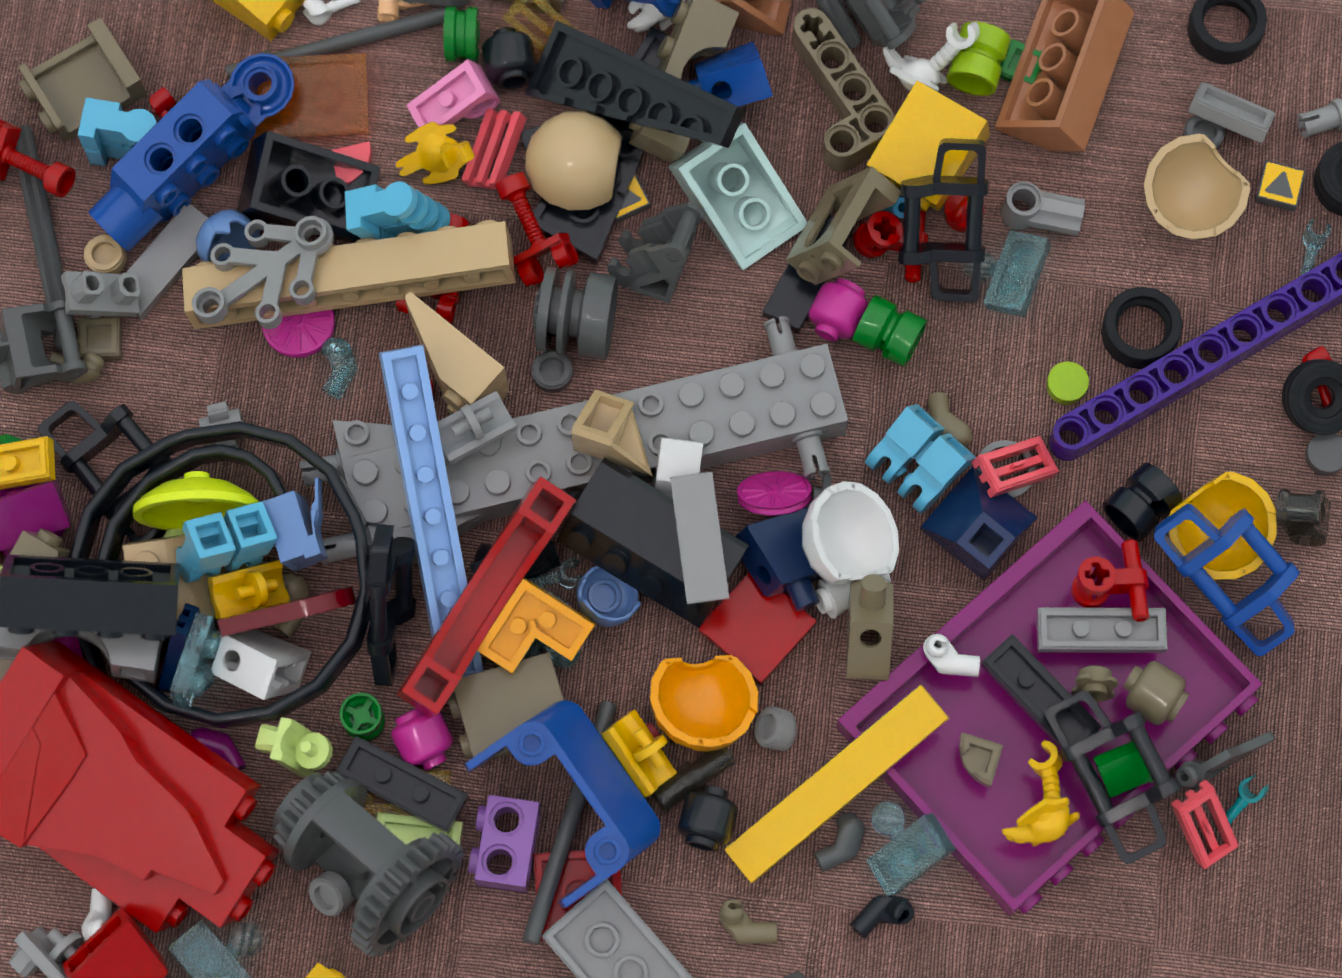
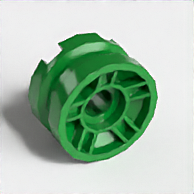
M445 7L443 36L445 62H457L458 58H463L478 63L480 20H477V15H479V7H467L466 11H458L457 7Z

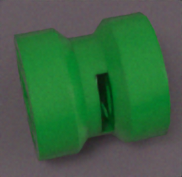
M363 692L354 693L341 704L339 711L340 721L348 735L353 739L355 736H358L369 742L378 738L384 731L386 724L385 714L377 699L372 695Z

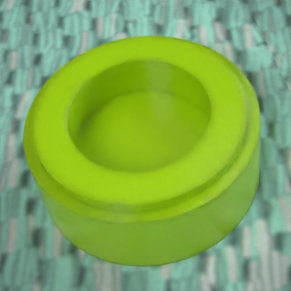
M1069 361L1055 365L1051 369L1046 381L1049 396L1057 403L1063 405L1079 402L1085 396L1089 386V378L1085 369L1079 364Z

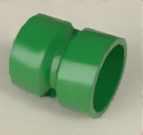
M875 295L857 326L852 342L872 352L880 348L883 350L884 358L901 367H905L924 333L928 320L909 310L899 313L897 311V304L879 295Z

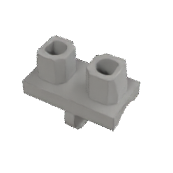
M65 271L61 275L66 297L65 314L86 315L89 319H98L100 316L136 317L140 313L138 303L140 287L138 276L135 273L113 274L95 271Z
M497 391L470 405L466 404L460 407L459 411L438 421L442 450L450 465L517 430L514 420L508 413Z
M42 926L29 933L26 930L22 931L14 940L19 947L11 957L9 964L18 974L24 977L31 976L39 968L48 978H66L62 964L77 950L83 941V937L77 931L65 937L57 928L47 933Z

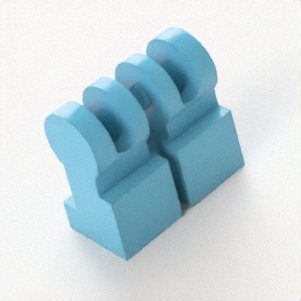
M86 97L78 137L83 149H85L84 151L89 163L106 166L108 157L121 159L157 122L155 117L147 110L134 109L125 112L118 102Z
M401 181L389 184L386 189L374 184L345 191L346 230L360 238H374L378 240L395 237L403 232L426 233L436 231L438 228L449 226L450 213L444 205Z
M915 404L904 409L885 433V437L871 451L865 460V464L874 471L890 458L891 466L882 477L889 485L899 476L905 474L912 459H916L919 466L913 473L910 472L905 476L904 482L897 493L904 499L919 485L922 492L912 507L922 514L940 498L949 485L962 471L972 464L971 462L976 457L950 433L940 435L945 428L922 407Z
M263 502L227 510L224 517L219 512L185 521L182 530L186 539L183 546L176 548V562L180 564L179 572L186 583L197 581L204 574L208 577L218 575L222 566L230 572L238 570L244 563L247 566L262 563L263 556L270 553L278 539Z

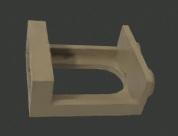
M872 166L828 186L786 261L796 269L801 278L812 282L814 285L858 268L862 262L842 246L856 221L894 205L901 191ZM834 209L835 211H837V214L832 220L830 226L828 227L826 232L820 237V239H818L814 243L819 232L821 231L826 220L828 219L830 213Z

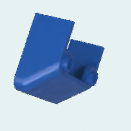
M563 700L552 704L513 729L464 765V768L470 774L505 748H508L518 762L527 766L539 765L555 754L605 826L594 833L588 839L585 846L586 860L595 875L560 899L558 903L562 908H567L653 845L660 835L661 826L659 818L585 712L578 704L572 701Z

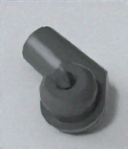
M846 812L840 815L836 821L838 833L835 843L814 853L822 872L855 858L859 853L865 828L863 821L856 814Z

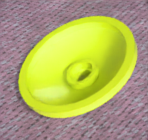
M191 471L185 473L182 479L167 481L144 494L133 506V518L140 524L157 529H182L184 522L187 520L219 512L224 517L227 510L259 501L252 494L229 481L210 478L208 472Z

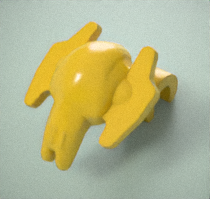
M431 121L418 127L405 137L406 143L418 142L415 151L399 159L395 165L397 168L403 167L399 171L401 176L409 175L423 168L430 171V174L422 179L424 184L429 185L457 178L459 169L474 159L475 155L469 141L457 143L453 138L446 136V134L456 131L455 125H438L436 122Z
M1043 741L1041 743L1045 752L1050 755L1046 762L1039 763L1031 758L1028 761L1033 771L1042 779L1043 800L1031 807L1016 820L1018 827L1002 829V834L1009 841L1023 844L1031 842L1032 846L1056 841L1064 835L1070 825L1080 818L1078 812L1069 813V799L1067 797L1060 799L1058 771L1062 767L1063 758L1055 744L1050 741Z

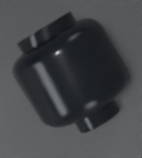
M503 27L495 30L492 34L493 36L489 37L482 45L487 78L504 90H515L526 86L537 67L532 39L526 33L516 31L512 27Z
M703 785L702 791H694L686 795L678 822V831L685 837V844L700 850L716 852L718 846H724L730 842L738 814V807L733 801L727 799L728 791L716 786Z

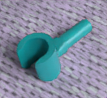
M1255 774L1250 775L1240 783L1239 796L1225 813L1229 824L1250 803L1258 802L1268 794L1269 785L1265 786L1259 792V795H1254L1249 791V782L1255 778Z

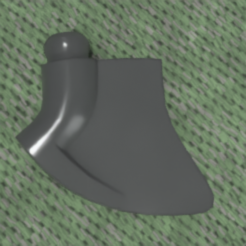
M1269 731L1245 743L1228 748L1207 761H1187L1177 769L1176 778L1181 787L1195 790L1200 788L1198 784L1205 779L1209 782L1210 779L1226 768L1273 742L1276 738L1272 731Z

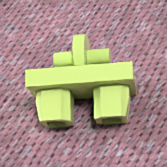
M281 717L278 727L262 724L255 743V749L270 754L271 760L303 778L313 774L314 771L324 768L329 763L333 752L332 744L327 737L312 732L293 719Z

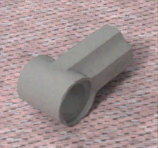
M1018 182L1009 188L1000 209V216L1008 227L1015 230L1034 227L1077 236L1083 220L1085 200L1040 191L1032 183ZM1021 200L1029 205L1030 210H1017L1012 202Z

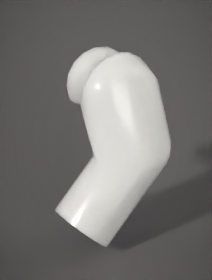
M933 634L925 640L923 645L925 656L939 673L978 677L980 656L958 654L949 640L941 634Z
M92 888L90 911L81 927V933L86 941L112 914L113 902L95 888Z

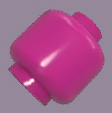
M837 278L835 282L823 284L808 311L810 320L816 326L815 333L830 342H836L838 338H852L868 307V301L864 298L865 291L855 283L842 278Z
M414 708L394 719L397 725L391 731V738L403 761L413 766L422 764L426 771L447 760L444 752L453 745L454 739L441 712L431 718L417 708Z

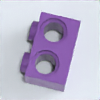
M488 795L487 806H479L476 831L482 832L480 848L472 847L468 869L469 873L475 874L474 880L477 886L528 893L533 853L535 852L542 810L540 802ZM504 813L516 814L519 817L517 828L511 832L498 830L496 828V821L500 815ZM500 854L509 856L512 859V866L507 873L496 875L489 870V863L493 857Z

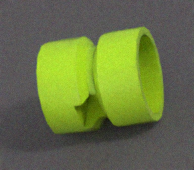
M972 22L962 25L959 33L962 38H968V25ZM977 22L980 29L978 39L970 47L961 49L955 55V58L950 63L946 80L952 87L961 92L975 96H990L996 92L1002 72L1000 62L1006 58L1011 38L1001 28L988 23Z

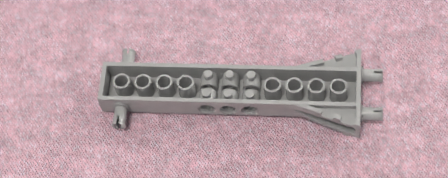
M780 316V323H778L780 333L778 332L775 318L767 320L763 324L767 332L772 357L612 395L634 402L633 412L652 476L656 475L660 437L702 442L700 470L797 447L804 470V478L807 480L815 479L816 469L814 462L819 478H821L823 474L831 472L827 464L822 440L846 435L848 417L828 344L802 350L796 349L790 327V319L787 316ZM588 400L512 418L517 426V430L451 465L444 455L459 537L485 521L512 515L531 484L540 476L574 499H579L602 462V459L573 450L572 427ZM332 420L339 449L335 450L336 454L322 458L339 470L366 518L372 542L377 524L394 525L393 539L397 537L413 539L392 425L365 423L359 420ZM300 461L305 487L314 485L315 478L317 477L322 482L328 481L325 475L307 461ZM620 466L646 483L652 481V476ZM353 532L322 539L328 559L322 560L323 566L328 565V563L357 557ZM416 550L414 554V559H412V565L418 562Z

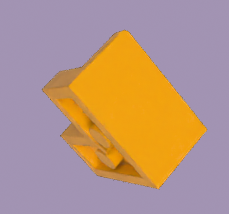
M524 578L477 651L512 674L536 638L572 661L597 624L529 579Z

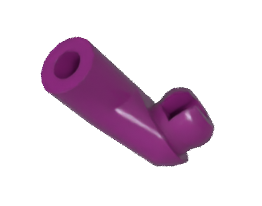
M206 727L192 730L190 734L192 737L241 771L246 767L233 740L227 733Z

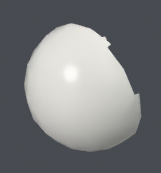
M843 481L824 489L811 502L802 524V548L811 568L826 582L831 584L852 583L853 581H861L864 576L869 574L883 576L890 574L894 570L899 553L898 529L890 509L877 493L861 483Z

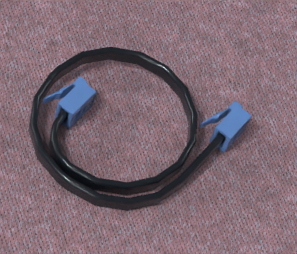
M241 421L182 430L162 438L118 464L83 508L68 558L89 559L102 516L135 476L176 452L196 445L247 438L293 450L326 476L349 518L354 534L360 590L344 641L312 681L269 706L216 713L173 701L151 682L123 678L164 712L219 728L278 721L281 717L287 716L326 693L361 649L370 620L369 596L365 593V575L371 553L372 538L366 518L340 471L294 435ZM223 444L190 449L141 479L108 521L97 559L118 560L126 530L135 520L133 518V506L144 494L167 481L182 477L185 473L203 464L229 461L253 468L268 482L275 497L262 502L278 538L275 546L280 562L294 572L317 564L316 562L328 559L321 532L323 520L322 480L318 477L315 478V500L311 505L312 510L310 511L308 501L296 491L290 492L282 476L251 451ZM78 638L83 659L107 675L100 649L91 642Z

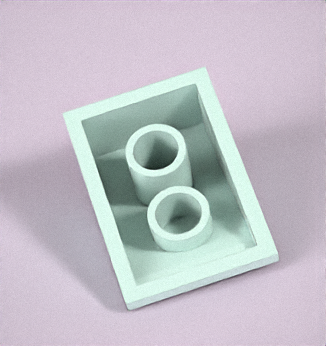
M740 122L729 148L703 142L668 166L690 202L702 208L703 219L741 270L746 269L796 235L807 224L805 217L745 123Z

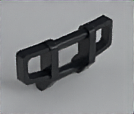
M944 138L939 142L934 175L901 181V196L904 197L903 247L898 249V262L903 265L929 263L931 290L935 300L975 302L979 297L981 262L985 260V247L982 246L984 196L988 194L989 181L985 179L986 143L983 140ZM949 150L975 151L978 154L977 177L941 176L945 153ZM934 194L967 196L965 243H919L922 197ZM938 262L973 263L972 287L966 290L941 287L939 283Z
M69 401L44 420L38 427L42 437L48 436L54 440V451L61 458L60 464L68 473H74L92 495L101 487L103 481L87 462L114 442L121 433L128 438L139 452L154 444L132 419L134 414L126 404L117 406L100 424L77 402ZM76 415L90 426L94 432L66 453L52 436V431L69 417ZM168 457L152 466L144 476L173 459ZM138 483L116 499L106 511L104 516L108 521ZM129 527L125 535L131 542L160 538L166 533V530L152 528L145 535L138 536Z
M387 524L376 525L365 575V593L369 596L370 625L366 638L367 652L371 658L375 686H393L398 663L395 639L397 625H401L414 618L416 613V599L412 597V559H414L415 541L409 537L393 539L394 525ZM395 574L396 597L387 602V595L391 592Z
M1086 690L1080 691L1049 707L1045 712V716L1063 748L1060 752L1066 762L1070 761L1098 813L1095 818L1100 828H1105L1121 861L1125 864H1131L1164 847L1167 837L1154 802L1181 790L1182 787L1176 777L1171 778L1143 725L1147 721L1141 710L1112 724L1092 694ZM1078 701H1084L1090 706L1104 728L1071 745L1056 716L1059 711ZM1128 732L1155 786L1113 806L1086 753ZM1147 807L1157 839L1134 852H1128L1112 823Z

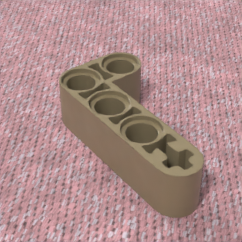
M807 8L800 11L794 19L792 44L842 118L841 121L832 125L826 131L823 144V160L830 169L844 172L872 156L893 121L894 115L827 15L816 8ZM836 60L841 66L836 69H830L823 62ZM849 91H856L863 98L854 101L847 99L844 94ZM879 123L885 130L874 133L869 131L866 125ZM843 142L848 144L851 149L842 153L835 151L831 146L835 143Z

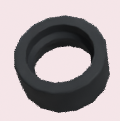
M1196 0L1187 26L1190 43L1198 54L1211 62L1225 65L1239 63L1254 53L1263 38L1267 24L1265 6L1261 0ZM1219 5L1236 7L1250 21L1249 34L1240 42L1227 43L1217 40L1204 27L1203 22L1207 11L1213 6Z
M1141 286L1127 289L1113 299L1103 317L1101 336L1105 349L1114 360L1126 367L1143 369L1175 349L1181 336L1183 323L1179 308L1168 295L1158 289ZM1140 306L1150 308L1158 313L1166 327L1165 336L1161 343L1148 350L1136 349L1126 344L1119 336L1117 329L1118 319L1124 311L1131 307Z

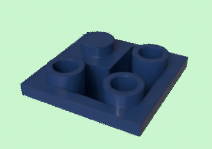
M972 466L923 523L920 529L985 581L1036 522L1038 517L1008 493L990 498L987 490L990 488L988 482L982 484L979 478L982 472L974 469Z

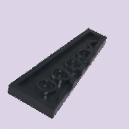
M557 20L525 91V94L540 100L725 148L730 147L746 111Z
M652 27L634 57L658 68L661 59L657 57V53L667 35ZM602 115L598 116L604 117L622 136L612 199L590 210H566L552 205L542 198L533 212L536 217L535 220L540 225V231L543 232L544 236L549 238L557 233H568L571 239L570 242L575 247L577 254L596 265L601 259L616 223L618 213L645 153L644 150L629 144L634 131L629 128V122Z

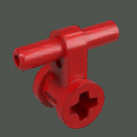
M923 210L920 211L919 243L928 242V235L924 233L926 211ZM888 211L874 213L854 233L853 242L856 250L867 258H878L887 250L898 251L900 247H903V228L899 219ZM922 264L905 265L904 279L909 283L919 282L921 280Z
M1128 539L1121 544L1125 568L1115 569L1110 561L1097 556L1089 557L1080 564L1077 576L1071 585V594L1076 603L1085 608H1097L1102 606L1111 594H1129L1132 619L1136 622L1148 620L1150 617L1146 590L1149 588L1147 570L1142 568L1139 545L1136 540Z

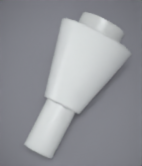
M889 574L882 576L886 582H891ZM824 579L818 580L817 590L815 591L820 601L817 604L819 611L822 614L827 613L832 619L846 611L849 605L851 583L831 584Z

